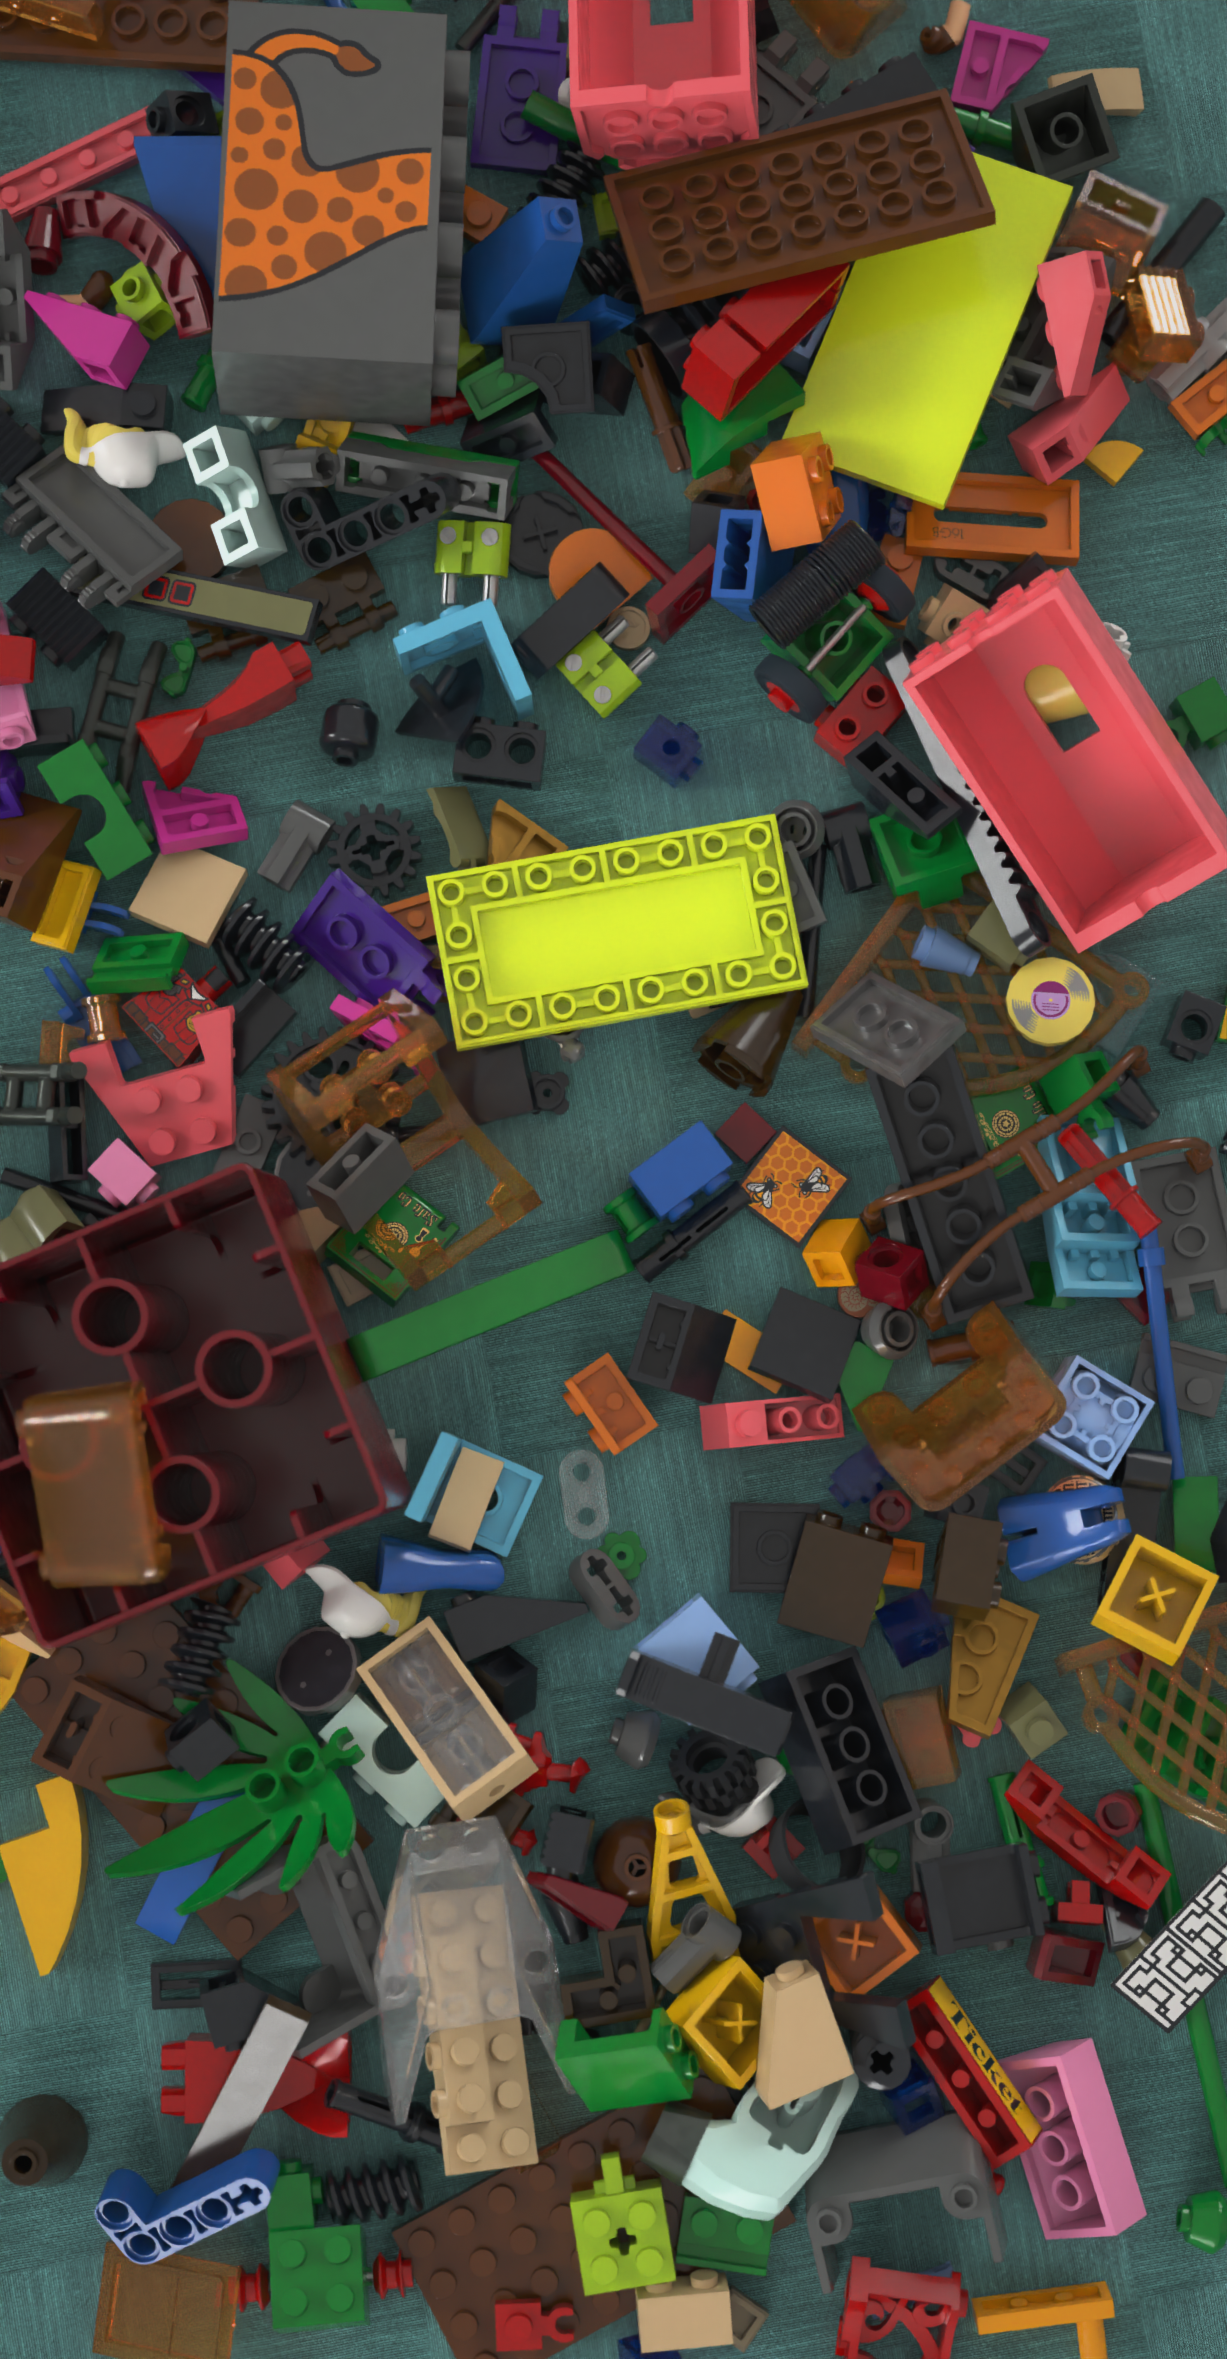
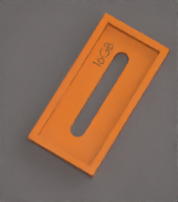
M959 472L945 506L949 511L1001 515L1018 513V516L1042 518L1046 523V526L1043 528L942 522L934 516V513L941 509L905 497L904 554L1021 563L1036 551L1046 564L1076 566L1079 561V480L1057 479L1050 485H1046L1034 477Z

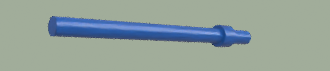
M1156 1228L1148 1236L1140 1239L1141 1249H1137L1139 1267L1144 1268L1164 1451L1170 1452L1172 1456L1170 1480L1185 1478L1161 1267V1265L1166 1264L1164 1247H1159L1158 1231Z

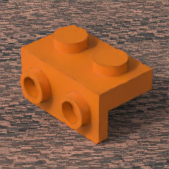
M608 1352L573 1377L564 1381L568 1391L562 1394L563 1398L576 1417L583 1412L586 1414L594 1426L587 1433L602 1454L610 1449L615 1456L659 1426Z

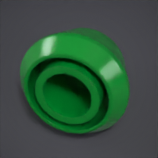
M1209 2190L1189 2195L1185 2204L1179 2203L1176 2213V2229L1178 2232H1183L1184 2240L1187 2243L1208 2254H1214L1223 2249L1227 2239V2199L1218 2190Z

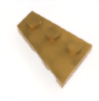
M1000 1598L998 1608H990L984 1622L953 1616L947 1706L948 1723L989 1740L1039 1619V1614Z

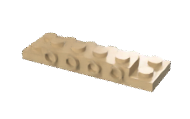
M503 1885L415 1894L412 1898L419 1949H416L414 1953V1966L417 1976L422 1977L424 1995L420 1998V2015L423 2023L428 2024L430 2040L425 2047V2059L428 2069L433 2071L435 2090H432L431 2108L434 2117L439 2118L446 2176L537 2164L539 2162Z

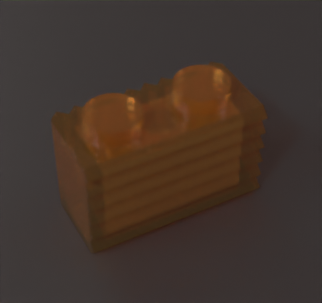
M1144 264L1137 266L1122 288L1121 295L1124 296L1123 302L1126 303L1125 310H1128L1127 317H1130V331H1133L1132 338H1135L1134 345L1137 346L1138 359L1187 364L1197 349L1201 347L1205 336L1204 326L1201 322L1197 321L1194 310V289L1188 286L1183 268L1176 270L1175 267L1168 269L1167 266L1160 268L1159 265L1154 268L1152 265L1145 267Z

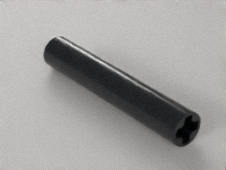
M1206 197L1201 198L1110 313L1103 327L1101 336L1103 343L1114 350H1120L1218 227L1225 218V212L1215 201Z

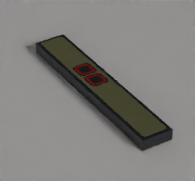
M85 554L83 557H81V558L78 559L76 562H74V564L77 563V562H78L79 560H81L82 558H84L87 554ZM172 569L120 605L121 607L294 643L299 641L301 644L312 646L323 604L319 599ZM100 575L95 576L83 586L78 587L77 590L71 591L72 596L79 598V593L82 592V589L90 585ZM107 598L102 601V603L113 605Z

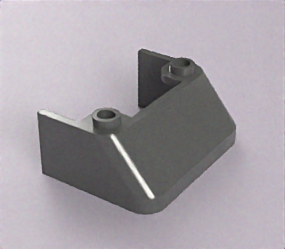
M328 1835L321 1838L319 1848L312 1863L300 1880L292 1887L322 1963V1967L304 1978L299 1989V2001L302 2009L312 2013L309 2024L292 2054L300 2059L398 2003L405 1996L409 1987L407 1968L360 1845L354 1840L349 1854L341 1858L331 1846ZM292 1844L281 1846L254 1875L225 1896L242 1900L258 1890L270 1895L284 1893L279 1888V1884Z
M955 2109L838 2131L827 2156L818 2169L804 2183L807 2227L823 2294L832 2293L840 2273L834 2244L845 2240L853 2227V2213L850 2203L939 2187L945 2209L958 2219L969 2220L984 2217L994 2263L1004 2261L1008 2239L990 2161Z

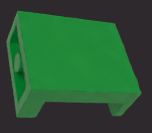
M663 2008L653 2009L651 2026L647 2031L596 2039L590 2038L578 2019L560 2022L554 2060L590 2112L692 2098L694 2079L699 2075L698 2057L694 2050H690L681 2036L678 2025L671 2021Z

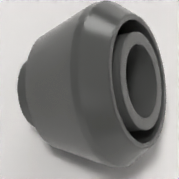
M789 800L781 803L771 812V814L775 813L781 844L793 840L801 859L810 857L820 848L825 837V822L815 806L802 800Z
M880 1302L862 1320L861 1335L864 1343L883 1358L890 1360L904 1358L913 1350L917 1342L919 1332L918 1321L911 1307L904 1311Z
M654 1710L627 1711L624 1719L616 1717L608 1741L609 1744L616 1745L614 1754L635 1770L648 1767L657 1743L661 1718Z

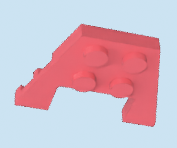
M233 1004L197 1014L191 1019L205 1061L127 1082L123 1078L110 1039L74 1049L69 1053L72 1062H82L86 1065L87 1075L84 1077L150 1167L229 1146L235 1142L236 1085H233V1058L235 1057L233 1022L235 1021V1010Z

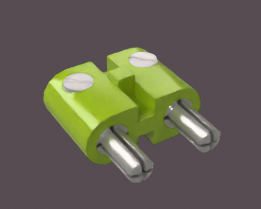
M465 520L438 521L434 574L442 576L441 604L445 606L456 604L457 578L479 577L484 579L482 601L491 598L494 607L497 606L499 579L508 578L511 524L492 521H475V523L466 522Z
M618 615L599 634L594 629L591 630L555 664L603 719L611 714L643 684L637 677L658 659L657 653L651 647H647L627 666L609 647V644L629 627L628 621L621 615Z

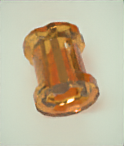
M103 994L81 999V1006L87 1010L90 1034L86 1037L87 1044H95L109 1039L112 1042L127 1038L126 1031L121 1030L117 1008V1003L121 1001L120 994Z

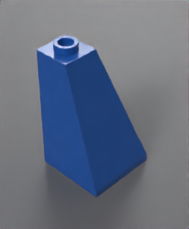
M134 136V147L153 210L162 216L188 245L204 273L214 299L222 136Z
M538 196L462 255L461 290L470 344L503 346L501 327L556 323L583 245L576 200Z

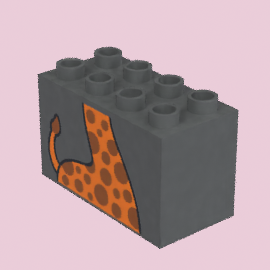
M229 0L211 351L221 415L430 426L431 396L456 397L471 51L446 50L447 14Z

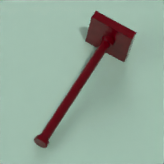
M549 450L531 457L664 585L645 604L651 633L664 645L712 599L711 590L716 550L708 544L686 566L676 573Z

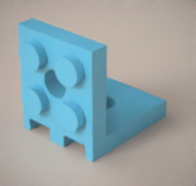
M491 598L464 608L463 605L452 606L439 614L440 619L426 625L423 622L409 624L399 630L400 636L392 638L399 664L405 676L485 642L518 721L534 714L531 690Z
M442 1431L404 1515L420 1523L427 1521L433 1524L462 1447L505 1462L495 1487L498 1494L497 1505L492 1510L486 1511L474 1543L504 1557H508L544 1475L451 1433Z

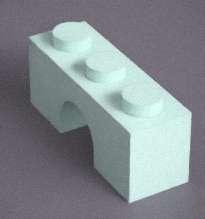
M215 425L182 444L196 485L206 486L214 491L224 507L226 517L211 525L224 565L248 568L258 564V567L287 552L285 541L266 492L265 484L246 431Z
M359 1691L318 1733L324 1739L320 1746L323 1748L329 1744V1739L336 1730L347 1727L354 1739L345 1744L342 1750H348L358 1744L365 1754L359 1763L351 1766L356 1771L352 1776L353 1779L368 1794L372 1795L377 1791L388 1802L384 1809L398 1824L404 1827L408 1822L415 1829L444 1799V1796L418 1759L410 1767L403 1770L389 1769L379 1761L375 1750L378 1736L391 1722Z

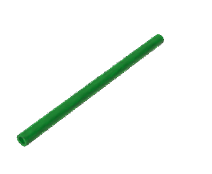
M1146 1780L1134 1783L1133 1788L1137 1801L1143 1811L1140 1819L1148 1854L1172 1874L1158 1895L1166 1926L1183 1908V1902L1155 1780ZM1203 1997L1185 2017L1223 2184L1227 2188V2095L1205 1998Z

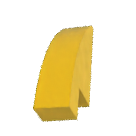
M55 1776L36 1784L49 1826L5 1841L0 1845V1854L40 1977L53 1971L64 1954L77 1922L84 1896L88 1869L89 1829L82 1786L60 1776Z

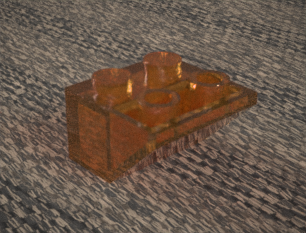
M1091 168L1073 202L1054 247H1079L1089 251H1102L1103 255L1115 258L1116 268L1111 294L1125 300L1157 237L1169 205Z

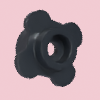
M538 1071L531 1072L539 1111L532 1112L531 1114L538 1115L541 1111H553L556 1115L566 1113L569 1108V1102L565 1099V1088L569 1085L568 1076L560 1071L554 1075H542ZM544 1090H551L552 1095L545 1097L543 1095Z

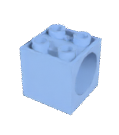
M1078 1355L1065 1357L1020 1433L1091 1477L1109 1480L1155 1402Z
M697 1593L633 1648L699 1673L715 1632L736 1640L738 1639L700 1593ZM741 1643L725 1684L745 1691L758 1679L753 1672L760 1666Z

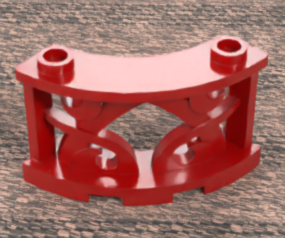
M852 2256L844 2289V2312L839 2318L835 2355L843 2356V2359H876L867 2351L858 2349L859 2343H870L885 2337L900 2320L918 2341L924 2353L920 2359H950L959 2317H966L968 2307V2289L961 2288V2272L952 2271L950 2278L875 2268L870 2267V2258ZM909 2300L915 2301L912 2308L907 2306ZM929 2303L941 2304L935 2311L925 2309ZM884 2310L889 2312L884 2321L879 2325L873 2326L866 2322V2317L871 2314L879 2316L880 2320H882ZM939 2325L936 2343V2340L928 2327H936Z

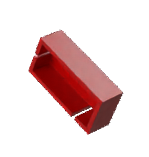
M847 262L749 287V291L741 299L737 296L732 297L719 314L720 319L711 328L708 325H704L692 338L689 345L692 348V352L683 365L686 372L681 388L721 422L834 309L841 291L840 287L845 281L851 264Z

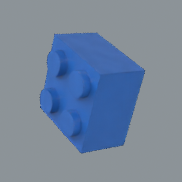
M700 1120L631 1171L628 1176V1182L636 1189L637 1194L652 1214L660 1221L659 1223L668 1217L673 1224L693 1209L695 1204L692 1199L702 1191L709 1197L729 1182L728 1180L731 1177L728 1175V1172L731 1170L733 1162Z

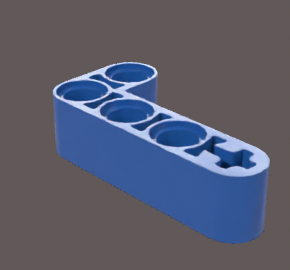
M250 2149L159 2195L155 2194L137 2172L130 2169H118L109 2174L95 2208V2218L128 2259L137 2264H151L263 2210L271 2200L280 2172V2162L272 2152L266 2149Z

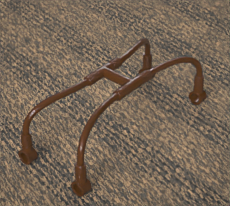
M1143 1045L1132 1047L1092 1088L1055 1116L1053 1114L1047 1116L1045 1119L983 1154V1159L940 1178L877 1198L864 1207V1211L858 1214L868 1233L874 1236L887 1228L881 1216V1209L961 1182L988 1168L993 1170L1018 1154L1043 1192L1018 1206L1015 1213L1004 1219L977 1241L948 1272L925 1307L918 1310L931 1333L948 1324L942 1313L941 1303L957 1279L985 1249L1020 1222H1028L1079 1190L1094 1183L1095 1178L1099 1175L1142 1157L1184 1148H1191L1184 1152V1156L1196 1175L1213 1166V1161L1210 1157L1211 1146L1207 1141L1198 1137H1180L1146 1144L1125 1151L1091 1168L1084 1167L1058 1182L1037 1150L1035 1144L1060 1130V1125L1086 1108L1125 1070H1132L1137 1079L1149 1073L1151 1068L1147 1061L1148 1051Z

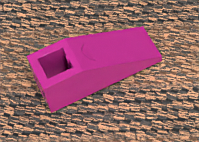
M29 290L26 291L24 299L91 379L121 389H128L150 348L149 343L139 331L140 326L135 320L120 313L116 314V316L102 313L98 308L88 303H81L80 306L69 303L61 296L52 292H47L46 295Z

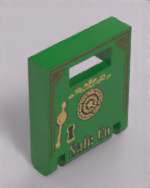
M1026 1062L970 1093L989 1151L1037 1123L1040 1115H1055L1053 1109L1048 1105L1046 1096L1035 1077L1023 1084L1019 1081L1018 1077H1022L1030 1070ZM1019 1154L995 1167L998 1180L1025 1165Z
M404 1184L356 1234L342 1228L326 1246L324 1255L394 1308L454 1239L460 1227L452 1222L444 1232L440 1230L439 1227L444 1223L447 1216ZM359 1244L393 1270L384 1281L353 1257L358 1250Z

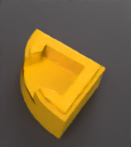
M1106 441L1095 445L1083 462L1115 487L1142 455L1144 450L1125 441Z

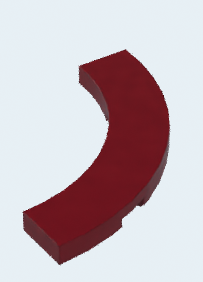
M85 190L72 191L56 196L63 239L76 240L97 236L122 243L123 247L136 255L146 266H151L161 279L162 284L160 286L174 316L179 339H193L212 332L214 299L209 284L188 245L162 216L148 206L117 193Z

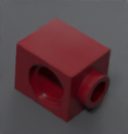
M878 1236L868 1249L859 1255L855 1262V1273L858 1278L861 1296L877 1302H883L904 1311L911 1306L929 1285L924 1250Z

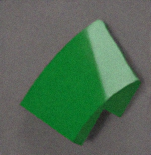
M780 364L721 422L690 395L683 401L681 412L683 424L686 428V442L690 452L691 472L695 480L729 465L731 451L767 435L769 421L805 404L806 392Z
M1150 1669L1113 1749L1171 1785L1227 1814V1705L1213 1696L1188 1690L1162 1671Z

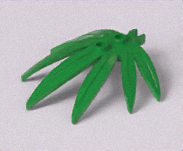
M232 1659L226 1661V1666L237 1688L257 1716L278 1735L274 1736L241 1717L220 1709L218 1710L235 1727L240 1745L237 1751L266 1758V1763L218 1765L198 1782L186 1770L180 1773L176 1769L115 1778L106 1782L107 1787L114 1794L155 1802H201L246 1792V1794L175 1828L104 1869L109 1878L135 1877L173 1870L214 1856L262 1829L192 1895L175 1908V1911L180 1916L195 1912L217 1901L248 1880L276 1853L300 1819L302 1820L291 1845L279 1884L282 1892L289 1891L300 1880L312 1863L321 1842L325 1817L330 1844L341 1858L349 1854L355 1839L356 1816L354 1807L345 1787L334 1773L342 1765L352 1766L359 1763L365 1756L358 1744L348 1750H342L345 1744L354 1739L352 1733L347 1727H342L332 1734L329 1744L320 1749L316 1739L293 1708L270 1686ZM178 1697L173 1699L174 1706L182 1715H185L198 1704V1702Z

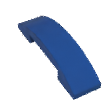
M246 1792L225 1798L198 1802L188 1822L246 1794ZM224 1851L187 1866L160 1872L135 1924L175 1945L192 1914L180 1916L175 1911V1908L211 1877Z

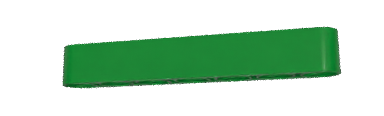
M616 1229L348 1338L346 1343L362 1381L366 1382L634 1271L635 1268L619 1230Z

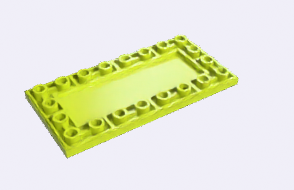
M972 152L996 211V224L856 260L804 384L803 390L806 392L805 404L793 411L782 438L787 439L821 431L823 443L829 444L834 459L833 471L944 510L1036 285L1037 278L1039 277L1037 265L1045 263L1073 194V186Z
M775 813L426 876L458 1052L805 989L809 985Z

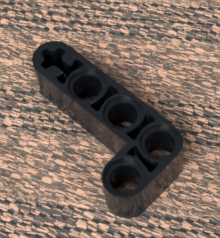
M440 472L341 517L327 488L302 487L284 496L280 511L302 560L311 569L321 571L450 512L457 507L461 500V488L453 476ZM437 492L440 499L424 506L421 498L430 493ZM302 497L310 502L312 516L304 511ZM393 504L398 505L403 510L405 516L404 523L397 520L394 516ZM357 521L363 523L367 528V539H364L358 533L356 528ZM321 538H324L330 544L331 556L323 551Z
M1128 1447L1112 1474L1111 1486L1122 1488L1125 1502L1122 1503L1125 1519L1130 1520L1132 1532L1120 1540L1118 1545H1114L1113 1549L1108 1553L1110 1555L1102 1560L1097 1609L1136 1534L1154 1543L1156 1541L1161 1492L1167 1491L1171 1477L1172 1456L1170 1452Z

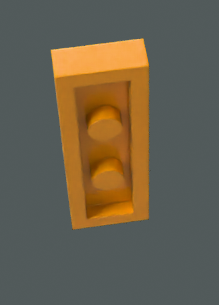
M1105 2281L971 2298L973 2317L979 2335L1076 2323L1080 2359H1108L1103 2319L1114 2318L1115 2313L1113 2299Z

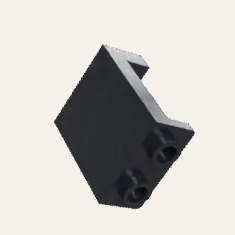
M1019 1841L914 1861L931 1952L933 1954L942 1956L956 1953L958 1949L1031 1935L1035 1937L1045 1935L1043 1924L1050 1922L1049 1911L1045 1897L1037 1895L1034 1878L1040 1877V1866L1035 1850L1029 1851L1027 1843Z

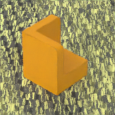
M860 1218L825 1219L820 1221L802 1252L816 1286H856L858 1278L855 1273V1262L859 1255L868 1249L871 1242Z

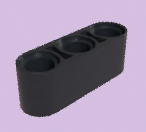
M601 561L598 562L511 643L515 656L538 680L630 595L629 592Z

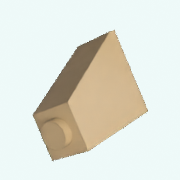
M807 1960L788 1961L777 1967L776 1973L764 1977L755 2087L758 2095L769 2110L854 2074L820 1975Z

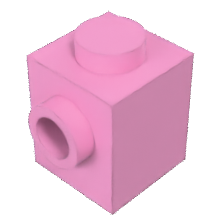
M118 1137L87 1169L103 1184L97 1191L115 1208H118L121 1203L129 1208H133L137 1204L140 1205L152 1200L160 1190L156 1184L162 1177Z

